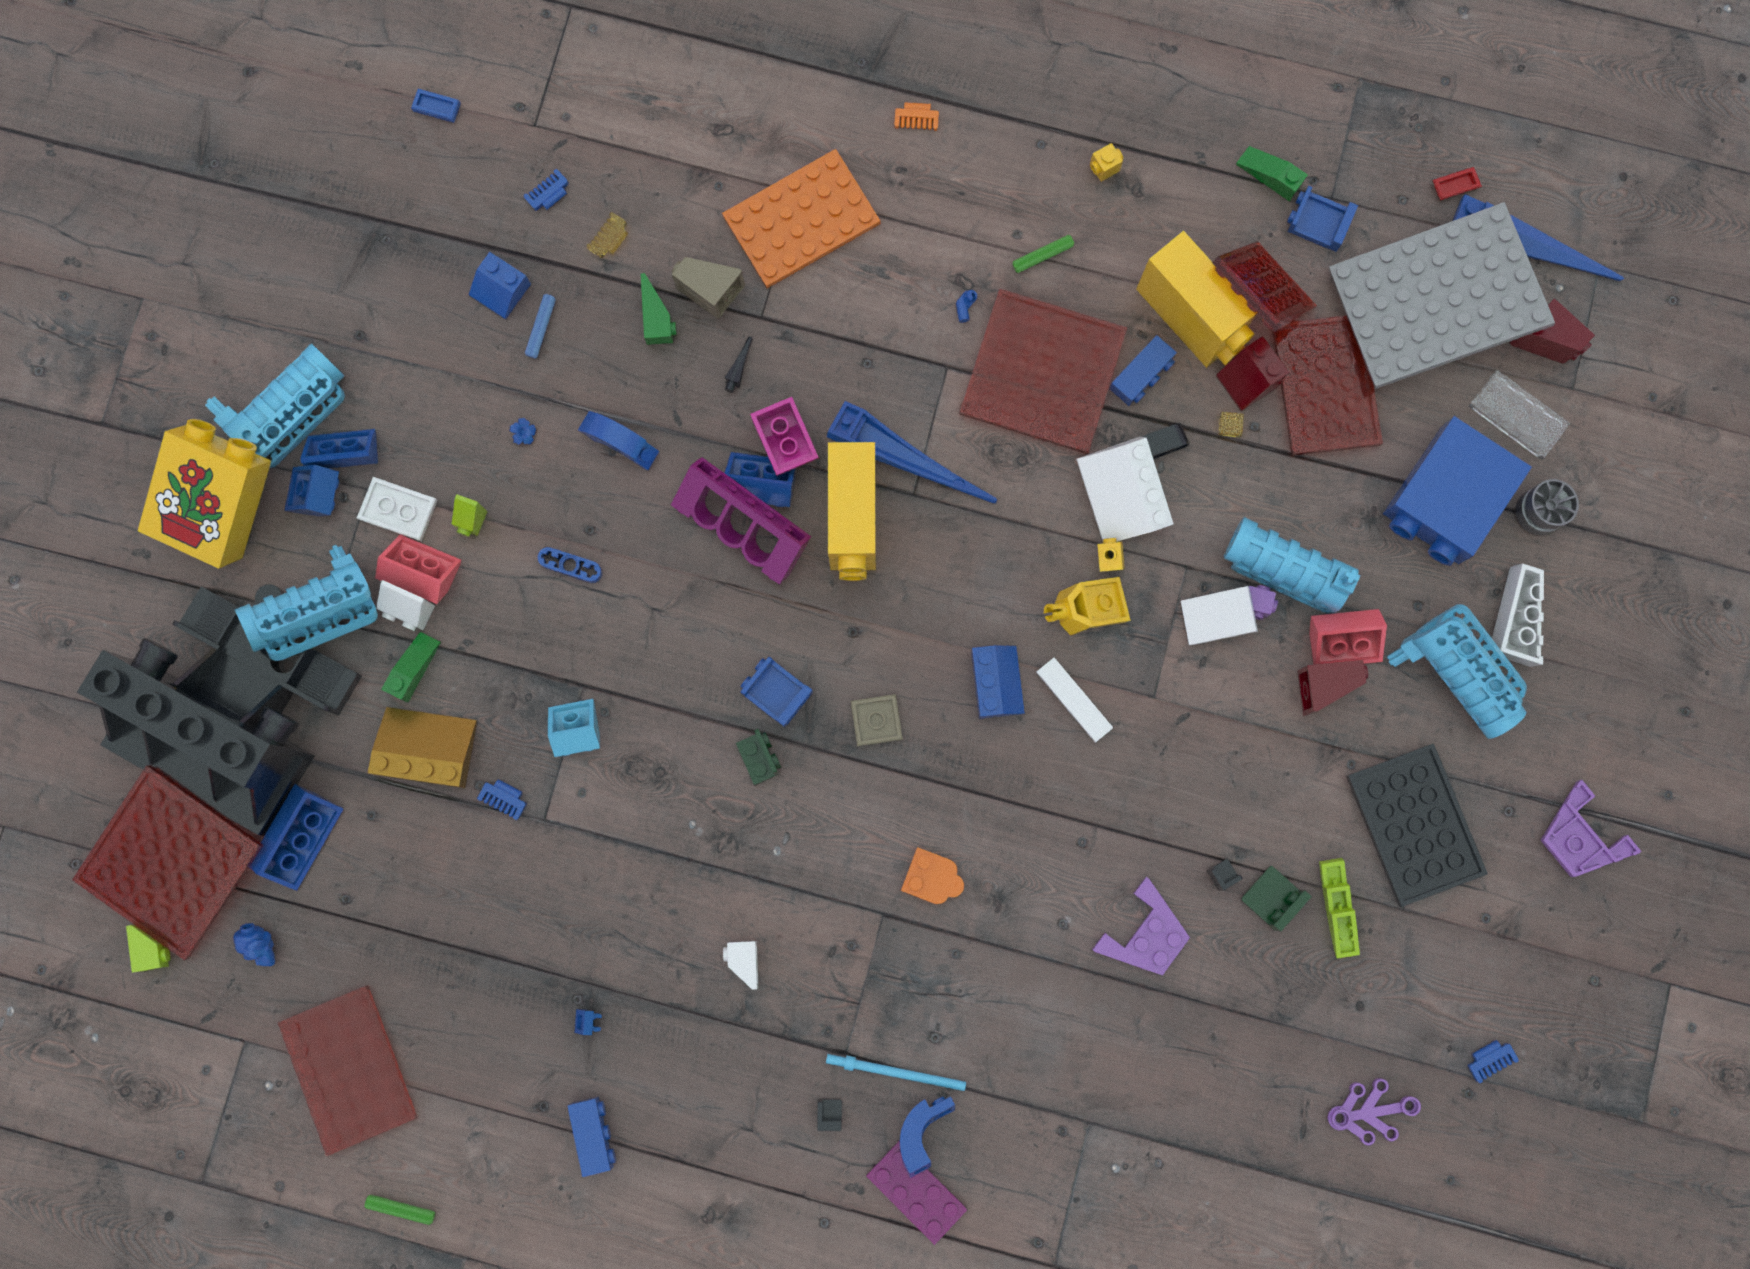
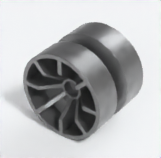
M1558 479L1545 480L1519 498L1516 504V517L1520 525L1529 533L1547 535L1575 518L1579 509V500L1574 489L1566 482Z

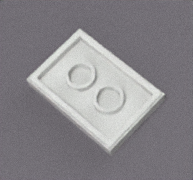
M373 477L357 519L422 542L438 500Z
M1248 586L1181 601L1190 646L1258 632L1250 588Z

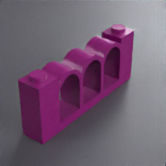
M703 457L690 465L671 503V506L677 509L679 513L688 518L692 516L700 527L708 530L716 528L719 539L730 548L741 547L745 559L757 567H763L761 572L778 584L782 583L790 575L811 539L809 534ZM710 489L728 501L720 517L713 515L706 507L705 500ZM735 507L753 520L746 535L739 534L731 525L730 519ZM761 526L779 539L772 553L762 551L756 543V535Z

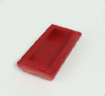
M1474 167L1432 180L1440 201L1482 187Z

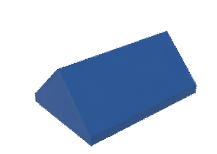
M375 429L308 436L300 461L305 466L315 464L328 469L377 464Z

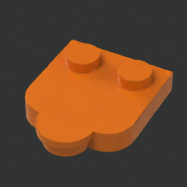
M917 847L901 891L934 904L944 903L948 897L959 896L964 890V882L957 875L956 864L950 859Z

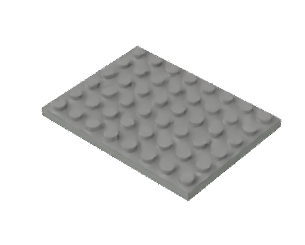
M1505 202L1329 266V272L1375 389L1549 328L1555 324Z

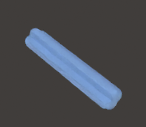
M548 294L543 295L525 350L526 356L530 358H537L556 301L553 296Z

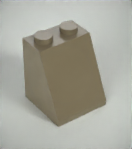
M685 257L682 262L678 261L672 269V277L676 289L716 319L722 316L745 287L743 273L739 268Z

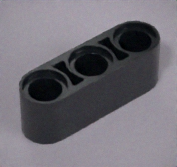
M1181 423L1141 436L1147 438L1153 460L1181 450L1189 445Z

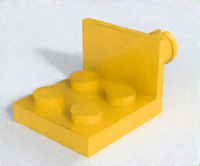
M1120 577L1079 582L1060 591L1055 604H1046L1044 607V614H1053L1045 616V619L1048 622L1059 620L1060 625L1069 635H1075L1089 628L1131 621Z

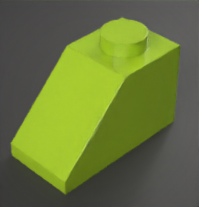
M456 494L452 525L457 529V533L470 537V534L478 536L488 511L477 501Z
M141 925L126 926L132 973L169 967L170 951L166 948L165 942Z

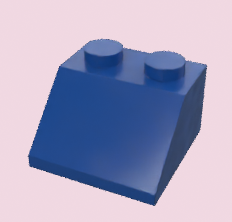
M489 252L476 270L469 296L506 320L531 283L525 274Z
M315 464L293 467L284 511L313 516H330L335 506L334 495L339 485V472Z

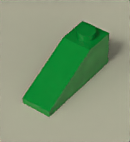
M1251 146L1246 149L1236 163L1237 166L1289 202L1308 176V174L1292 163Z
M641 273L643 327L646 344L673 343V336L677 335L676 322H672L670 314L646 274Z
M420 632L393 667L381 690L409 703L441 642Z

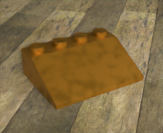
M386 707L371 751L368 774L465 788L477 720Z

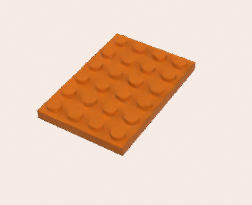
M836 149L722 213L723 218L766 289L881 224L879 217Z

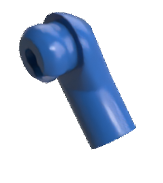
M974 290L965 291L956 301L960 323L970 320L968 309L977 300V293Z

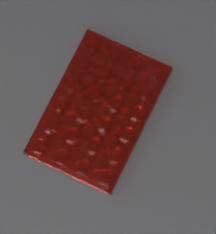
M1258 241L1220 255L1212 262L1216 267L1215 271L1222 278H1226L1231 283V289L1237 295H1242L1246 299L1249 309L1255 313L1257 312L1263 318V324L1270 330L1273 329L1276 332L1317 307L1312 299Z
M1347 316L1273 324L1272 331L1276 355L1289 371V374L1281 383L1291 455L1381 446L1383 441L1374 385Z
M368 985L278 1022L326 1157L417 1118Z

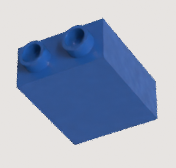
M1453 416L1440 427L1383 512V515L1392 520L1389 527L1400 537L1413 540L1417 536L1429 544L1428 554L1436 561L1447 566H1451L1454 562L1460 564L1474 556L1532 467Z

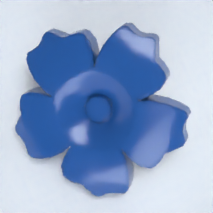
M519 418L518 423L509 426V431L515 433L512 436L513 443L519 445L523 442V444L530 445L534 441L532 436L535 435V425H529L530 422L528 420Z

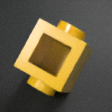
M1110 143L1092 154L1090 161L1091 170L1102 182L1120 172L1123 155L1118 148L1115 149L1113 144Z
M1116 538L1103 539V543L1097 544L1100 572L1125 569L1122 541L1117 542ZM1109 550L1113 551V558L1108 556Z

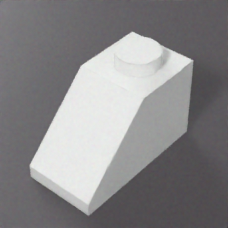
M757 941L728 942L727 947H723L724 962L728 961V967L752 990L758 989Z

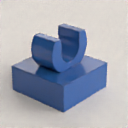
M576 1009L574 1033L592 1035V1031H600L601 1027L593 1026V1020L595 1018H602V1015L591 1010Z

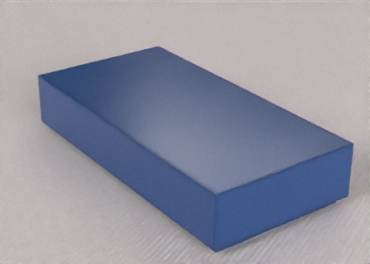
M417 89L411 109L413 112L454 123L461 102L458 99Z

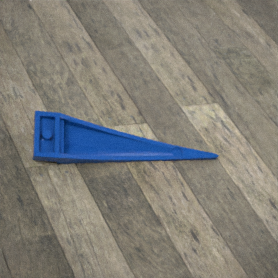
M1465 194L1461 197L1453 221L1494 205L1489 202L1484 203ZM1510 215L1527 257L1578 269L1617 281L1624 279L1623 276Z
M846 401L843 403L827 432L826 437L836 442H875V460L988 502H997L996 497L929 458L882 424L869 412Z

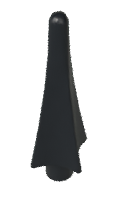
M750 336L724 377L726 379L725 383L727 385L725 390L727 392L733 393L735 386L740 388L747 354L752 342V337Z

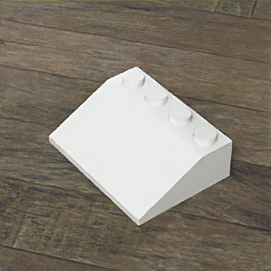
M1137 437L1076 459L1102 541L1106 538H1116L1117 541L1173 525L1146 437Z

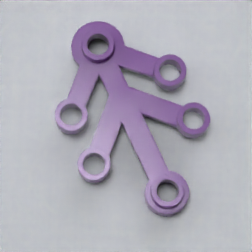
M1377 1078L1372 1083L1373 1090L1359 1110L1351 1111L1357 1099L1364 1096L1366 1090L1363 1084L1354 1082L1350 1085V1094L1342 1106H1335L1328 1113V1122L1332 1128L1336 1130L1348 1129L1358 1136L1363 1144L1372 1145L1375 1142L1374 1133L1369 1130H1363L1353 1121L1363 1119L1380 1131L1385 1139L1395 1141L1399 1136L1398 1130L1395 1127L1386 1125L1376 1117L1400 1112L1408 1116H1415L1420 1112L1421 1104L1415 1097L1405 1096L1398 1103L1375 1106L1381 1095L1387 1092L1389 1088L1386 1080ZM1380 1081L1384 1083L1382 1090L1377 1088V1084ZM1357 1085L1361 1087L1359 1094L1354 1093V1087ZM1407 1101L1412 1103V1107L1409 1110L1405 1108ZM1341 1113L1343 1119L1341 1122H1337L1335 1119L1336 1115ZM1390 1129L1394 1131V1135L1391 1138L1387 1136V1131ZM1369 1133L1371 1135L1370 1141L1365 1142L1364 1135Z

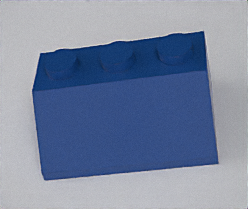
M731 452L725 470L726 475L768 505L776 507H790L797 468L777 476L768 457Z
M994 645L972 648L971 657L979 719L1025 714L1017 647Z

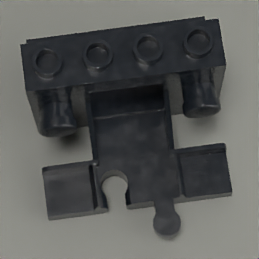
M272 584L264 585L257 590L254 605L264 602L263 598L267 596L277 597L282 595L284 591ZM201 586L180 622L174 620L172 624L213 648L181 677L177 678L167 672L170 665H174L178 655L153 640L143 638L139 644L140 649L134 659L102 650L77 693L99 705L106 730V736L100 744L102 747L251 832L265 836L294 784L298 785L315 757L312 753L288 740L290 735L295 733L299 727L297 721L282 713L292 695L295 693L327 712L340 715L362 675L313 648L301 653L291 671L287 673L281 672L279 661L272 660L265 648L253 652L234 610L239 608V606Z

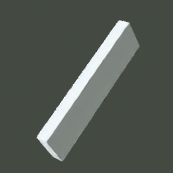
M1055 658L1051 659L1036 672L1095 743L1113 729L1112 725Z

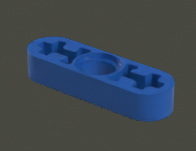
M545 547L538 553V562L546 569L588 583H596L602 577V569L594 561L551 547ZM551 553L553 558L560 560L559 568H556L558 564L554 561H549L546 564V560L543 559L544 555L548 556ZM569 559L576 561V568L572 571L564 569V563ZM583 562L582 567L588 570L594 567L597 574L588 578L589 575L586 572L580 571L581 563Z

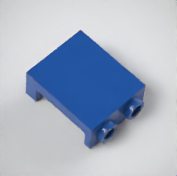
M1308 185L1305 192L1300 191L1295 203L1298 204V208L1296 211L1292 210L1287 220V223L1290 224L1287 232L1337 252L1343 243L1358 205L1350 202L1347 207L1312 193V187Z
M769 656L766 660L764 658L761 659L755 667L757 672L752 678L748 676L740 687L743 688L741 694L785 728L812 695L813 690L796 679Z

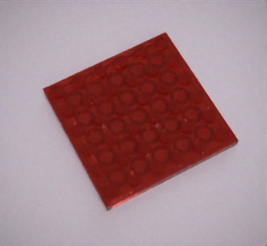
M999 288L959 415L1088 454L1127 327Z
M148 765L131 788L72 881L185 961L189 959L263 847V844L155 767Z

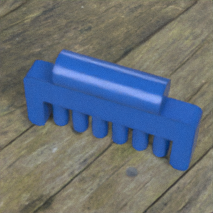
M558 169L554 170V174H551L550 178H546L549 185L542 181V185H537L538 189H533L536 195L532 191L529 192V195L524 194L525 200L535 211L542 206L548 210L567 194L564 188L569 183Z
M499 779L494 785L485 783L477 797L478 801L484 800L485 804L491 798L489 806L494 804V809L499 807L500 812L505 808L504 814H508L512 807L509 817L513 816L514 820L520 818L527 805L526 802L520 799L522 791Z
M1495 1040L1472 1053L1475 1061L1468 1064V1068L1475 1081L1482 1083L1483 1079H1487L1486 1074L1491 1077L1492 1073L1496 1074L1497 1070L1501 1071L1502 1067L1506 1068L1507 1064L1512 1065V1061L1517 1063L1519 1059L1510 1044L1500 1045Z

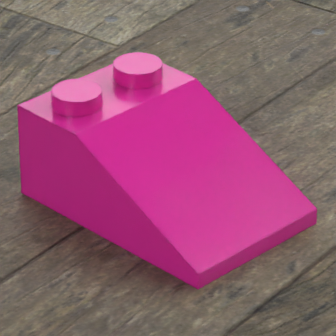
M792 397L750 414L760 441L777 476L819 459Z

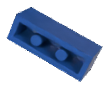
M1156 335L1111 383L1109 389L1126 405L1130 406L1133 402L1137 404L1146 394L1143 391L1148 386L1152 388L1160 380L1161 377L1158 375L1163 370L1167 372L1174 365L1175 361L1173 359L1177 352Z
M598 1096L567 1105L582 1177L610 1171L614 1167L613 1163H616L614 1149H610L608 1142L611 1139V1132L609 1126L604 1123L603 1116L606 1115L604 1102H600Z

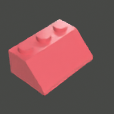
M400 534L378 557L375 579L384 580L427 601L438 604L448 593L460 567L461 559Z
M1374 609L1311 616L1309 635L1313 665L1363 660L1364 664L1383 662L1387 624L1380 610Z

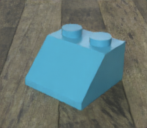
M594 699L548 707V738L554 757L600 749V732Z

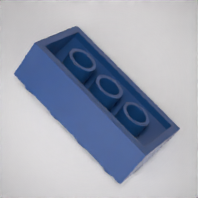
M294 784L247 866L257 875L297 891L341 815L343 808L306 788Z

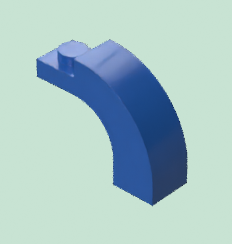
M589 411L578 431L594 442L604 444L618 451L645 470H649L659 453L656 448L648 444L644 438L635 432L595 412Z
M941 1097L932 1103V1107H929L926 1100H923L906 1117L900 1133V1151L904 1167L910 1178L931 1167V1161L922 1144V1137L926 1128L931 1123L955 1111V1104L951 1097L947 1099Z

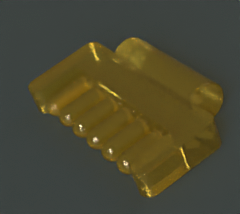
M613 212L609 214L610 218H607L608 223L605 222L603 224L604 227L600 228L602 232H597V235L600 237L594 236L596 241L591 240V244H587L588 250L601 258L607 252L613 255L628 235V232L624 230L627 225L626 221Z

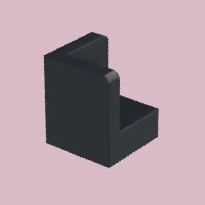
M1228 859L1206 870L1218 891H1224L1243 879L1241 874L1237 875Z
M818 1099L817 1131H841L842 1100Z

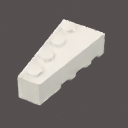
M1526 564L1512 566L1509 569L1492 639L1508 660L1533 667L1543 665V656H1541V645H1543L1541 622L1544 620V613H1541V601L1544 600V570Z

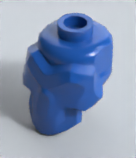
M253 923L240 926V929L233 936L235 950L239 954H243L245 960L255 959L257 966H273L276 960L272 949L274 942L271 939V934L268 931H264L262 927L255 926Z

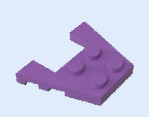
M1578 780L1540 840L1570 877L1579 876L1642 852L1628 835L1622 836L1607 848L1582 818L1578 810L1595 797L1583 780Z
M1145 877L1133 894L1152 908L1151 912L1125 947L1104 933L1092 950L1113 959L1163 975L1190 937L1150 879Z

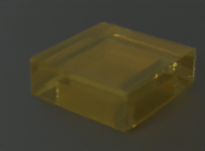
M1221 412L1218 435L1241 437L1244 414Z

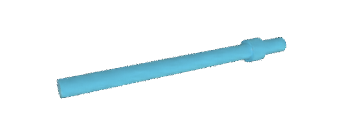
M827 1054V1064L842 1066L844 1070L853 1071V1069L965 1091V1081L856 1060V1057L848 1055L841 1057Z

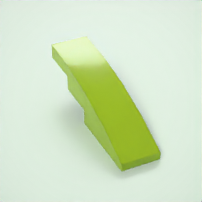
M1342 858L1319 861L1326 913L1335 956L1338 959L1360 955L1355 910L1352 908L1350 885L1346 879L1345 862Z

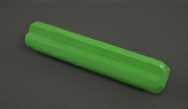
M1066 235L1014 260L1012 264L1016 273L1022 272L1072 248L1074 241L1071 235Z
M374 1195L367 1196L365 1201L366 1209L431 1225L435 1218V1212L432 1210Z

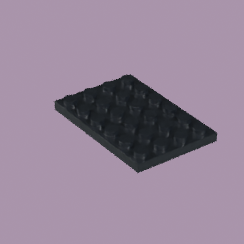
M1434 743L1346 776L1399 907L1409 905L1488 874Z

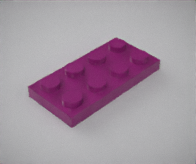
M900 1140L866 1174V1177L934 1245L967 1211V1208L928 1169L912 1178L909 1177L901 1158Z

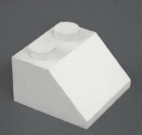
M382 580L376 608L383 612L382 617L393 622L397 618L403 621L402 626L412 631H415L416 628L424 630L435 606L415 594Z

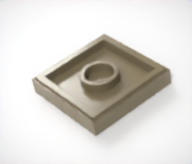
M896 694L850 701L857 747L903 740Z

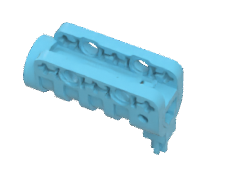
M310 344L243 411L241 410L237 413L230 406L225 407L216 397L209 398L205 406L216 416L213 420L230 438H240L252 442L257 446L255 454L264 458L270 454L273 458L270 468H274L342 403L345 394L337 383L344 375L313 344ZM333 391L337 394L336 398L331 397ZM318 405H322L323 410L321 414L313 415L312 411ZM308 416L313 419L312 422L308 420ZM301 423L305 426L303 430L298 427ZM286 436H289V445L286 447H281L279 443ZM275 448L279 449L281 452H276Z
M1246 517L1241 519L1224 554V559L1233 562L1231 565L1232 570L1321 612L1334 614L1342 608L1349 595L1353 593L1361 576L1358 574V569L1335 558L1331 560L1321 556L1320 551L1313 548L1307 550L1300 547V542L1290 539L1287 541L1279 537V533L1272 529L1268 531L1257 527V522Z
M337 545L332 546L333 549L329 551L333 559L331 563L334 569L330 571L329 576L319 580L317 577L308 580L307 585L297 589L295 586L285 589L286 593L277 597L267 596L263 598L264 602L252 607L250 604L234 609L253 652L265 648L272 660L280 661L375 622L378 613L370 596L369 586L351 554L346 555L342 546L337 547ZM342 619H350V622L346 625L339 624ZM298 637H306L302 643L294 642Z
M1455 605L1431 619L1419 628L1416 633L1405 638L1400 646L1401 648L1387 656L1389 663L1394 665V667L1409 658L1412 662H1415L1425 656L1488 739L1498 737L1509 731L1527 713L1522 706V698L1527 690L1525 681L1471 610L1465 605ZM1456 612L1458 614H1464L1463 620L1459 617H1455ZM1471 629H1475L1480 633L1478 639L1475 638ZM1492 650L1491 656L1489 655V653H1488L1487 651ZM1499 666L1507 668L1508 674L1504 676ZM1516 687H1520L1519 693L1515 689Z

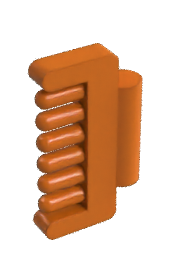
M905 102L904 109H895L894 127L896 129L899 128L901 118L900 127H905L906 119V128H910V121L912 119L911 128L914 129L917 119V129L921 128V120H923L922 128L926 129L928 120V129L931 130L933 120V130L937 131L939 112L930 110L931 104Z

